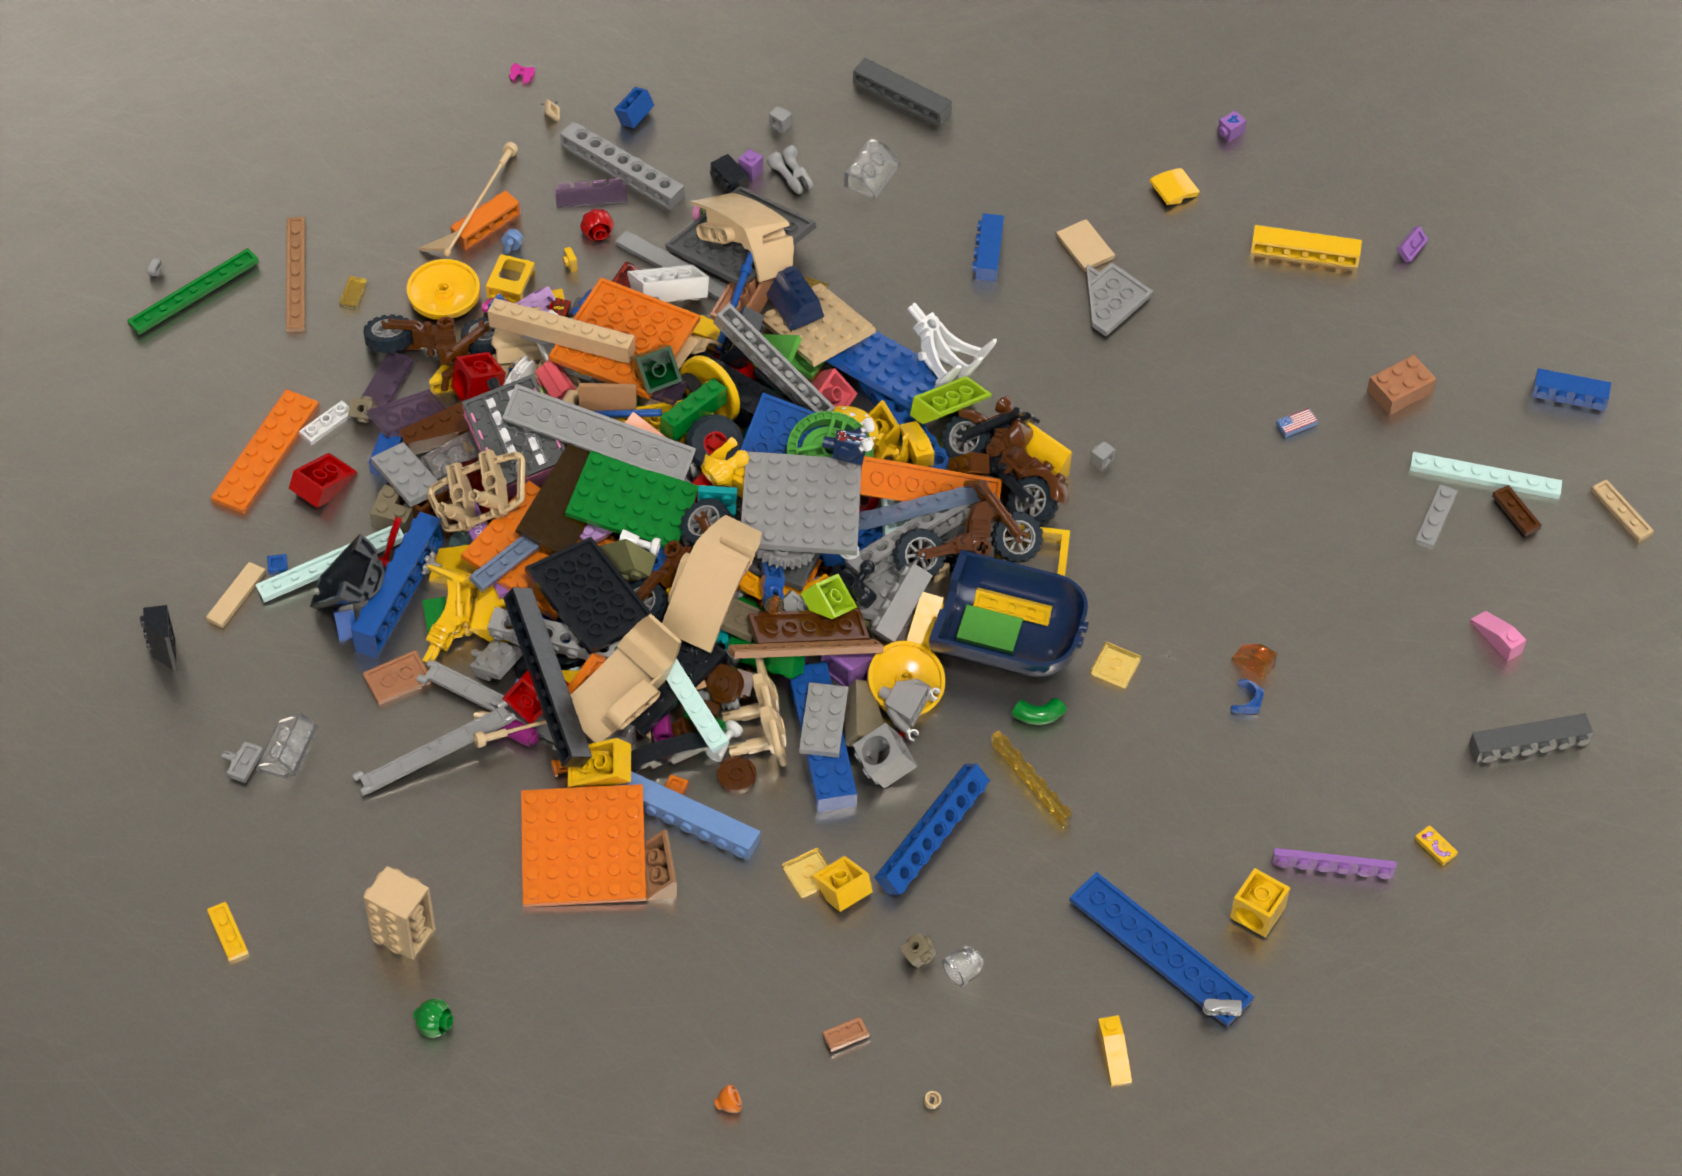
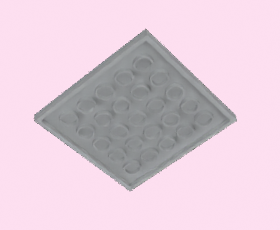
M746 451L750 459L748 464H745L741 522L762 532L758 549L857 556L861 465L838 460L833 457Z

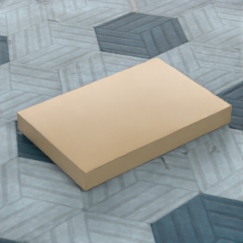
M1087 219L1056 232L1058 240L1084 272H1086L1087 265L1095 268L1115 259L1113 251Z

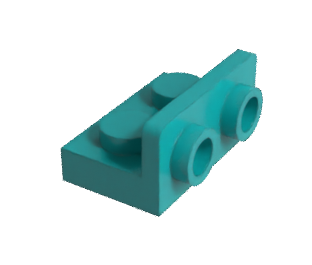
M698 486V502L700 499H718L727 507L732 516L736 515L737 488Z

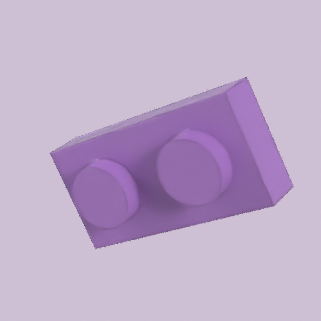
M1415 226L1396 249L1405 263L1411 262L1429 239L1420 226Z

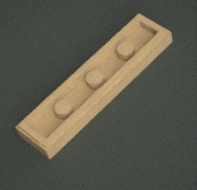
M1607 479L1591 487L1590 491L1638 543L1653 535L1654 530Z
M248 562L206 616V621L223 629L256 587L255 584H258L266 574V570Z

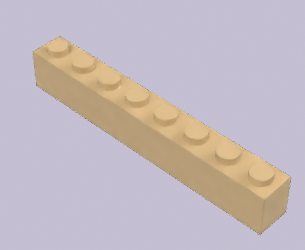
M497 298L493 300L488 310L489 326L628 364L631 361L630 357L636 351L635 336Z

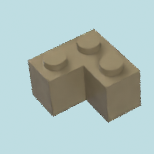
M383 485L370 511L371 525L378 529H384L393 525L395 517H400L402 519L400 529L405 534L409 532L412 520L414 519L413 509L402 506L404 500L392 486Z

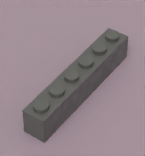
M864 58L853 70L854 83L939 126L951 114V100L874 61Z
M1586 713L1473 732L1469 744L1476 763H1488L1496 759H1509L1520 755L1527 756L1537 752L1545 753L1554 749L1563 750L1577 745L1585 746L1590 743L1593 730Z

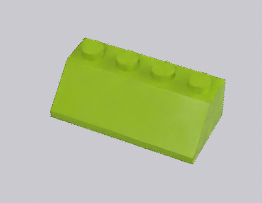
M965 376L914 396L910 416L918 422L925 424L992 397V393Z

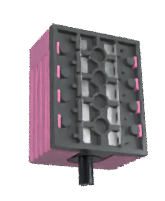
M531 374L500 386L497 377H492L486 381L490 391L462 402L464 417L479 452L490 449L494 451L496 456L510 452H520L525 458V484L531 481L537 486L543 485L565 450L563 442L502 420L515 385L518 384L541 392L536 379ZM516 459L499 463L507 481L508 498L517 494L518 461Z

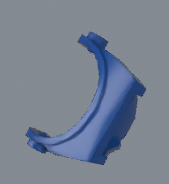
M1238 680V686L1248 689L1254 698L1245 705H1232L1230 710L1233 713H1259L1264 690L1250 680Z

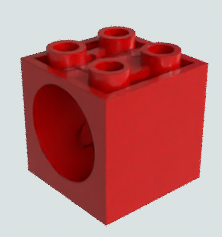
M490 352L457 356L451 388L461 401L468 400L490 391L486 381L492 377H497L500 386H503L506 373Z
M527 671L502 699L531 724L539 718L543 711L529 671Z

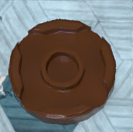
M720 664L708 675L706 687L707 691L711 694L712 700L717 703L728 704L734 702L739 697L742 690V678L737 668L732 665Z
M740 756L729 757L723 760L717 770L719 785L730 793H744L750 790L756 782V767L750 760L747 761Z

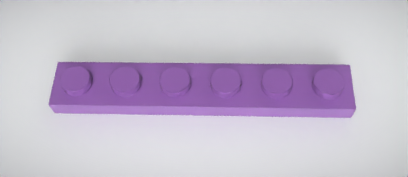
M1274 848L1272 865L1282 868L1294 867L1301 870L1312 869L1320 872L1330 871L1340 874H1357L1362 877L1374 876L1382 879H1393L1396 871V861L1281 848Z

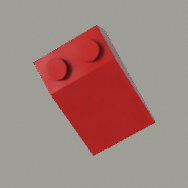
M327 453L295 469L288 489L318 508L328 503L357 475L358 471L332 454Z

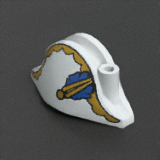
M528 356L514 361L506 370L504 385L528 375H534L535 361H529Z

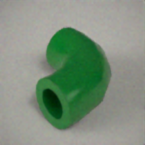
M1052 698L1048 703L1041 706L1031 705L1022 699L1014 707L1012 716L1026 724L1045 725L1053 723L1066 713L1067 708L1058 698Z

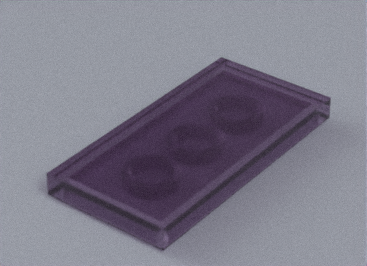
M428 389L368 409L366 415L389 438L400 434V429L446 408Z

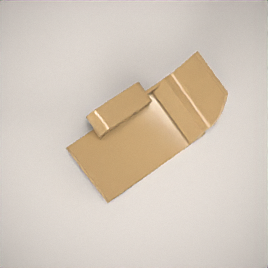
M736 193L690 201L691 205L706 209L707 222L697 226L698 237L701 240L720 244L730 242L742 243L744 249H748L752 254L758 282L775 278L779 271L793 265V237L786 235L783 229L789 226V222L769 207Z

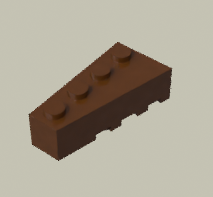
M463 401L400 429L402 441L415 455L434 451V448L451 447V444L462 442V444L464 442L469 443L474 438L464 417Z

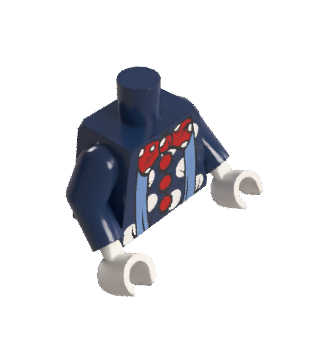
M872 418L864 419L862 421L864 427L862 428L858 427L854 431L836 430L835 438L824 436L822 447L833 449L832 457L835 459L862 465L865 452L870 451L874 446L872 438L867 437V433H865L872 432L875 429Z

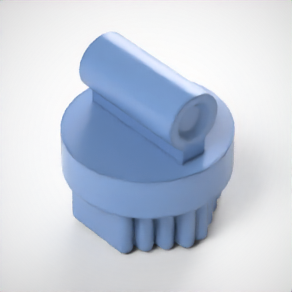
M509 229L502 236L501 242L505 246L503 250L505 254L520 248L523 235L519 230Z

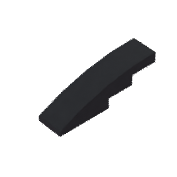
M699 731L663 739L632 750L631 771L635 773L648 766L654 769L670 761L675 764L709 749Z

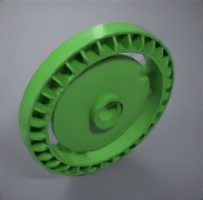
M822 411L810 414L799 421L792 429L788 438L786 454L832 457V454L826 451L830 450L833 452V449L822 447L824 436L835 438L836 430L854 431L858 427L862 428L863 426L854 418L840 412ZM830 425L810 432L804 439L802 447L797 448L799 440L807 431L818 426ZM873 447L870 451L865 452L864 456L873 457Z

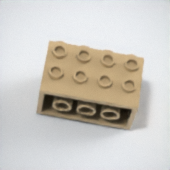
M386 866L383 872L378 873L371 888L368 887L363 895L371 938L376 944H383L389 947L395 954L400 953L413 960L436 929L429 887L421 884L418 879L404 875L397 868L392 869Z

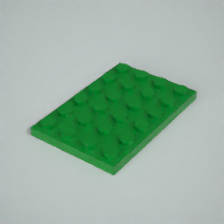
M590 451L565 511V516L620 535L622 530L625 529L638 535L641 540L652 542L654 538H660V548L664 549L668 542L672 540L680 541L682 536V530L680 529V524H682L681 518L686 514V509H690L691 505L695 502L698 495V485L662 473L645 470Z

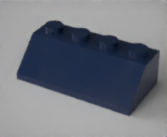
M796 265L779 271L767 292V296L790 331L823 318L824 314L819 298Z

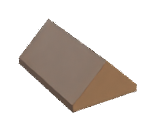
M579 383V406L591 411L636 410V384Z
M665 829L645 842L646 901L677 897L675 871L668 832Z

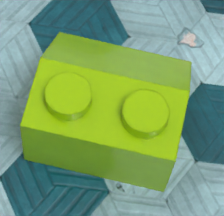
M839 574L822 580L800 593L810 611L830 619L837 618L857 608Z

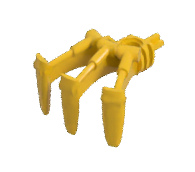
M431 564L427 565V569L446 578L448 597L442 615L432 625L425 639L430 646L422 661L427 664L429 660H436L440 650L447 652L455 638L463 637V635L471 636L473 634L469 630L478 590L473 589L476 586L470 581V576Z

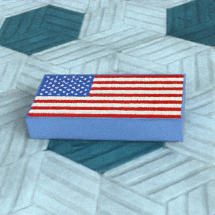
M1307 408L1277 420L1276 425L1286 438L1318 425V420L1311 410Z

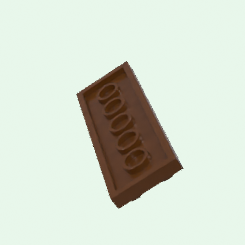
M856 608L834 619L827 618L810 610L749 613L747 617L755 644L870 639L860 608Z

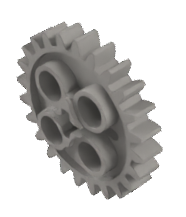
M758 549L756 552L757 559L762 558V563L769 562L768 566L774 564L776 569L782 566L784 570L788 566L792 570L794 566L801 568L802 564L807 566V563L812 562V558L815 557V553L767 549Z

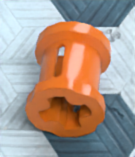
M551 760L555 777L568 772V767H562L560 760Z

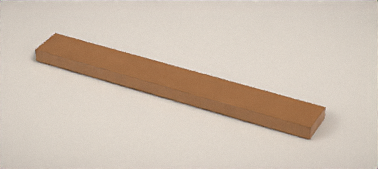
M305 217L287 218V333L305 332Z
M876 639L728 645V653L734 659L883 653L884 646Z

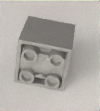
M884 723L853 744L856 750L854 755L860 763H863L864 768L862 770L868 778L871 777L876 785L880 784L884 788L918 767L901 735L887 723ZM890 749L888 757L882 763L877 764L880 755Z

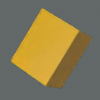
M881 400L869 415L874 419L879 434H886L885 444L898 445L900 444V426L885 401Z

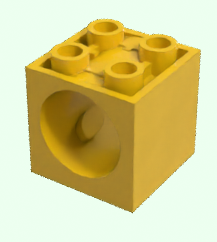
M1254 868L1234 897L1230 918L1266 938L1286 908L1290 887Z

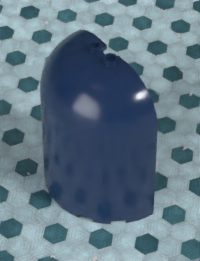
M960 550L950 579V589L943 609H940L929 638V649L941 654L1031 677L1051 676L1063 670L1072 661L1077 649L1082 648L1084 641L1082 633H1087L1089 622L1086 621L1088 611L1087 597L1076 582L1063 575ZM977 588L1053 606L1048 626L1023 620L1013 655L956 640L966 605L973 606Z

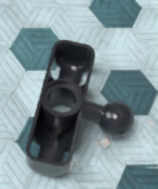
M864 560L860 565L861 571L858 576L843 564L835 565L830 572L831 576L839 574L851 597L862 607L869 608L876 600L877 594L863 581L867 575L874 572L875 564L871 560Z

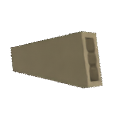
M857 679L848 687L845 711L846 746L854 747V743L884 724L878 703L873 697L867 681Z

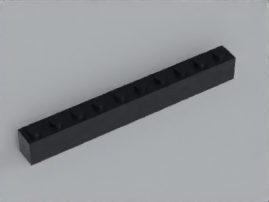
M513 587L503 600L562 767H583L592 757L537 599L532 588Z

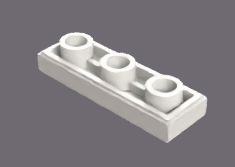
M341 400L299 431V435L312 446L351 418L348 416L350 407Z

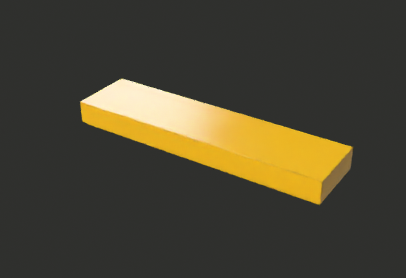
M977 588L973 604L975 607L1023 618L1025 621L1045 626L1049 625L1053 608L1050 605L982 588Z

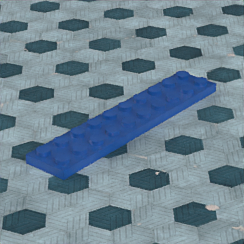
M1098 872L1094 873L1070 897L1069 901L1202 1008L1206 999L1241 1000L1243 1012L1254 1000V996ZM1212 1015L1226 1027L1238 1017Z

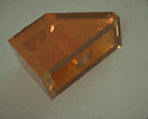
M1246 644L1238 649L1232 660L1265 679L1275 667L1278 653L1263 644Z

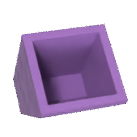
M876 653L821 655V662H827L830 678L841 686L849 687L856 679L863 681L867 677L868 667Z

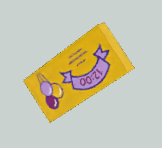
M1430 825L1415 836L1414 840L1442 866L1458 855V851Z

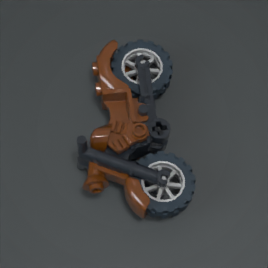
M1010 396L1002 397L997 401L995 411L1000 414L991 418L972 409H960L959 416H954L951 419L952 421L946 424V429L942 433L944 435L942 444H944L943 448L948 453L947 456L954 458L969 452L989 454L990 473L988 475L1000 478L1012 490L1008 494L1009 502H1007V506L1010 508L1009 512H1025L1030 508V515L1035 517V520H1038L1040 523L1039 527H1042L1043 524L1047 525L1049 520L1055 517V511H1058L1059 506H1057V503L1068 504L1069 492L1068 484L1065 482L1067 478L1060 472L1056 473L1053 470L1055 467L1047 460L1043 461L1036 457L1032 458L1027 452L1026 447L1033 437V430L1025 422L1030 421L1034 424H1039L1040 418L1021 408H1014ZM963 444H964V452H962V451L959 450V448H960ZM1035 508H1037L1039 512L1034 515Z

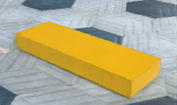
M226 901L208 908L207 913L228 961L247 955L248 950Z

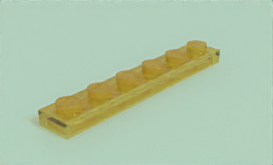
M1000 731L992 734L991 745L1058 823L1063 828L1068 827L1072 816L1068 806H1064L1060 802L1058 795L1047 787L1046 781L1035 773L1033 766L1023 759L1021 752L1018 749L1015 750L1007 736H1003Z

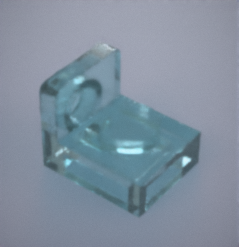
M455 531L452 532L448 544L451 547L469 545L472 543L468 532Z

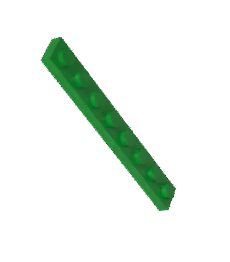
M246 248L127 320L128 325L138 335L144 333L259 263L258 257L249 248Z

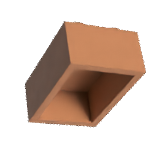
M1412 355L1371 376L1367 391L1390 416L1432 394L1437 379L1415 355Z

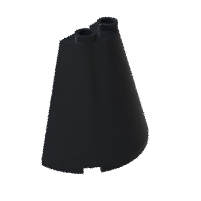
M359 534L320 575L316 586L319 588L320 594L313 596L310 604L311 608L322 610L324 608L360 603L369 600L377 594L383 583L384 568L382 561H379L376 554L378 551L367 538Z

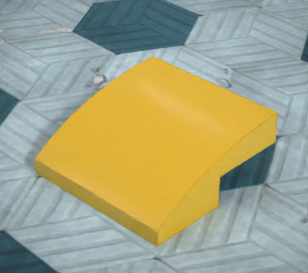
M1182 168L1160 173L1149 180L1167 205L1181 204L1184 198L1197 197L1200 193Z

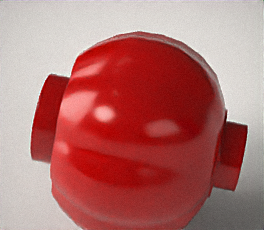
M592 209L583 215L580 228L586 238L593 241L603 240L612 233L614 221L606 210Z

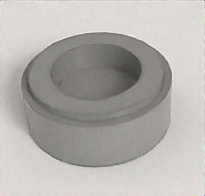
M152 259L148 267L149 275L156 277L162 267L160 259Z

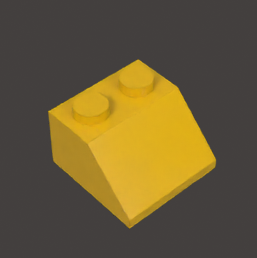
M846 856L841 857L812 875L827 902L840 912L873 892L869 873Z

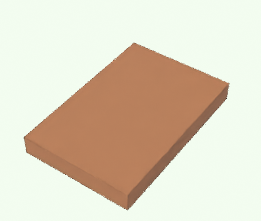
M414 650L362 673V676L380 706L426 686L418 682L417 677L419 674L425 676L428 670L417 651Z

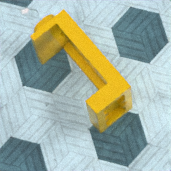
M500 254L486 284L487 298L492 299L500 293L504 299L512 303L522 300L523 292L530 276H535L536 274L535 262ZM502 268L522 273L518 281L500 278L499 274Z

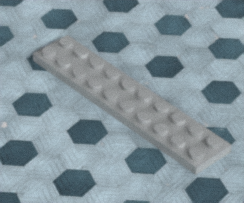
M518 384L514 387L502 417L503 421L561 442L569 443L586 451H594L645 470L662 473L683 481L686 479L696 452L694 447Z

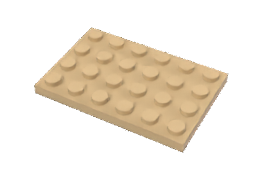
M821 283L814 285L812 290L819 298L824 314L823 318L790 331L776 308L763 314L762 323L775 335H799L802 338L796 353L813 367L876 333L875 327Z

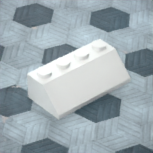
M693 264L627 271L631 289L651 297H659L660 300L667 303L670 301L684 302V300L688 299L700 300V298L708 297L709 276Z

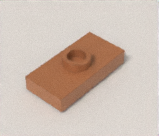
M861 1017L823 1031L822 1036L829 1050L833 1052L869 1037V1032Z

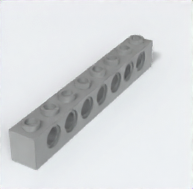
M573 121L560 133L561 146L666 208L672 210L684 199V185L679 181L673 180L665 173H661L653 166L644 163L638 157L632 156L624 149H620L612 142L603 139L597 133L586 129L583 125Z
M730 303L716 315L714 324L794 404L816 413L834 411L835 407Z
M975 503L915 517L859 551L857 558L852 560L846 559V567L858 576L861 571V563L864 560H871L875 564V570L872 574L866 576L863 581L866 583L896 564L893 561V558H895L893 549H895V542L899 540L901 534L906 533L910 529L922 528L933 531L938 537H941L965 522L971 507ZM918 540L911 543L915 548H918ZM922 540V547L928 545L926 541ZM909 547L908 550H907V555L909 554V551L911 550L910 547Z
M495 607L488 624L489 635L496 640L504 639L519 645L514 628L507 629L509 626H513L508 611ZM543 619L549 635L552 636L550 639L555 654L560 653L572 659L580 658L587 661L590 655L582 648L581 643L566 624ZM565 640H570L569 643H562ZM621 640L603 648L607 649V652L602 653L600 652L601 650H598L594 654H601L608 659L618 648L617 645Z

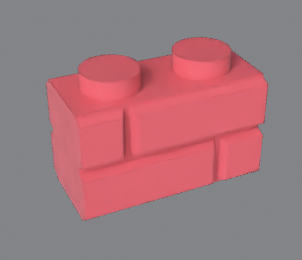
M548 360L535 371L538 376L537 382L546 389V395L562 400L568 390H577L560 364Z

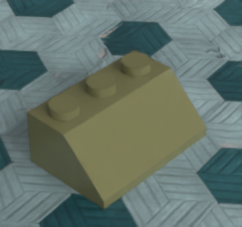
M623 539L599 546L628 583L647 578L651 575L656 555L630 540Z

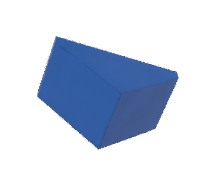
M353 605L333 608L339 642L353 639L351 626L356 621Z

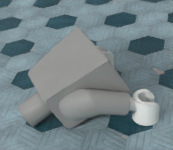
M919 679L897 681L893 689L883 686L879 693V697L886 699L885 706L888 716L902 733H906L905 738L909 742L914 741L910 736L911 732L915 736H919L918 730H911L910 726L914 727L928 700L932 702L938 700L933 693L937 695L940 693L939 688L931 689V686Z

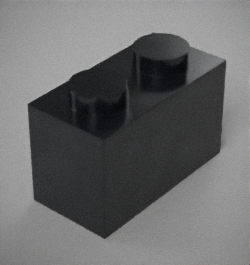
M729 154L711 162L710 175L713 180H716L721 185L724 191L731 193L739 186L749 187L748 174Z

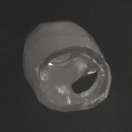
M964 946L962 949L943 958L942 961L945 973L959 987L965 986L976 979L984 964L983 955L976 948Z

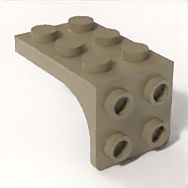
M733 597L721 630L752 642L754 638L747 620L748 614L765 611Z

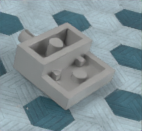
M494 639L484 651L472 650L471 656L476 657L470 667L478 678L490 681L492 678L501 680L523 654L520 647Z

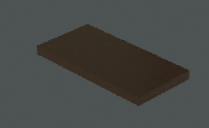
M568 443L517 526L516 533L552 554L578 541L587 523L566 517L565 511L589 456L588 452Z

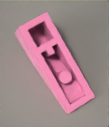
M1487 611L1470 620L1507 662L1523 653L1526 639L1514 626Z

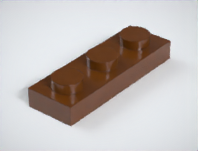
M1509 485L1493 492L1492 497L1525 537L1541 529L1542 524Z

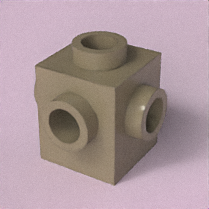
M361 396V399L351 398L348 416L358 418L357 422L369 423V420L375 421L379 414L378 402L372 401L373 397Z
M920 933L909 937L907 943L900 948L909 962L917 968L929 963L937 953L933 948L935 945L933 940L928 935L925 937Z

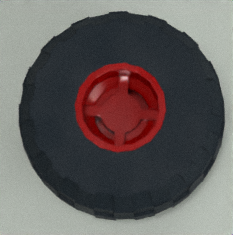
M710 414L700 417L691 425L686 434L685 445L696 448L692 462L701 468L705 454L711 455L716 449L725 444L730 437L737 441V446L727 452L725 460L733 457L741 449L743 437L740 429L731 419L723 415Z

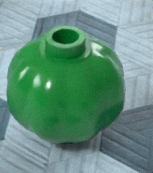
M432 998L423 1002L419 1008L415 1009L413 1019L416 1020V1026L423 1036L436 1038L451 1029L454 1016L444 1000Z

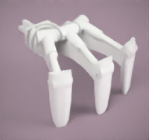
M916 303L907 308L918 322L913 327L917 335L921 337L922 352L918 353L919 361H924L929 369L933 370L938 377L935 388L952 382L957 375L959 378L971 377L972 373L978 368L997 342V339H992L982 348L970 345L951 334L933 312L926 316ZM952 351L974 356L973 362L970 365L966 364ZM940 360L945 364H949L953 368L947 372L942 366Z

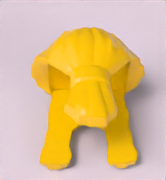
M906 432L903 436L902 446L885 444L886 434L880 433L876 438V451L873 458L884 459L885 457L893 456V461L908 463L911 458L908 448L909 433Z
M730 437L725 444L716 449L711 455L705 454L701 465L702 472L705 474L706 479L712 482L714 486L732 487L734 471L748 464L750 459L745 450H738L733 457L725 460L727 452L737 446V441L733 437Z

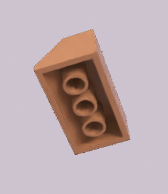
M755 276L745 284L736 310L740 312L746 306L760 313L769 299L767 292L775 278L758 282V278ZM731 282L728 283L710 313V318L715 320L716 315L731 302L737 285Z

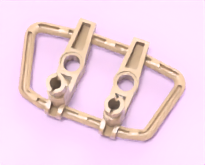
M488 449L478 454L479 461L463 467L461 463L455 462L446 466L447 476L432 484L427 492L428 500L437 518L441 519V526L446 532L472 530L476 528L477 524L492 518L500 519L507 516L508 512L523 503L525 498V458L520 452H510L496 456L493 450ZM516 459L518 461L517 498L508 504L507 481L499 463ZM481 469L482 484L485 491L472 490L466 474ZM449 484L450 498L453 504L438 503L435 492ZM475 502L490 508V511L476 516ZM446 517L458 521V524H449Z
M755 658L757 674L752 675V681L758 703L722 712V717L725 723L727 720L736 722L760 717L765 735L745 740L746 742L728 745L730 756L734 757L747 753L754 754L771 750V753L776 755L780 766L785 767L787 765L785 753L787 739L783 718L779 714L780 706L776 685L768 677L763 658Z

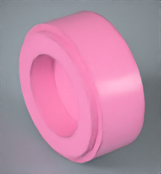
M694 206L692 212L693 219L697 220L706 213V209Z

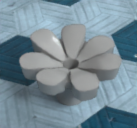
M432 551L430 556L427 555L425 557V562L427 563L423 566L422 575L431 573L427 569L429 564L442 567L435 560V552Z

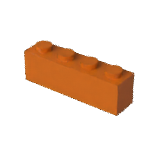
M505 190L487 203L482 204L474 211L456 243L464 250H467L520 215L519 201ZM466 217L450 226L451 234L459 231Z

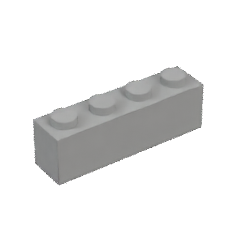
M915 563L902 567L899 573L901 575L900 578L893 583L890 588L891 593L889 597L885 598L881 603V611L871 621L872 626L869 631L888 643L896 641L933 576Z

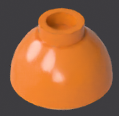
M732 1084L722 1088L718 1097L714 1099L718 1110L723 1109L728 1113H738L742 1109L740 1095Z

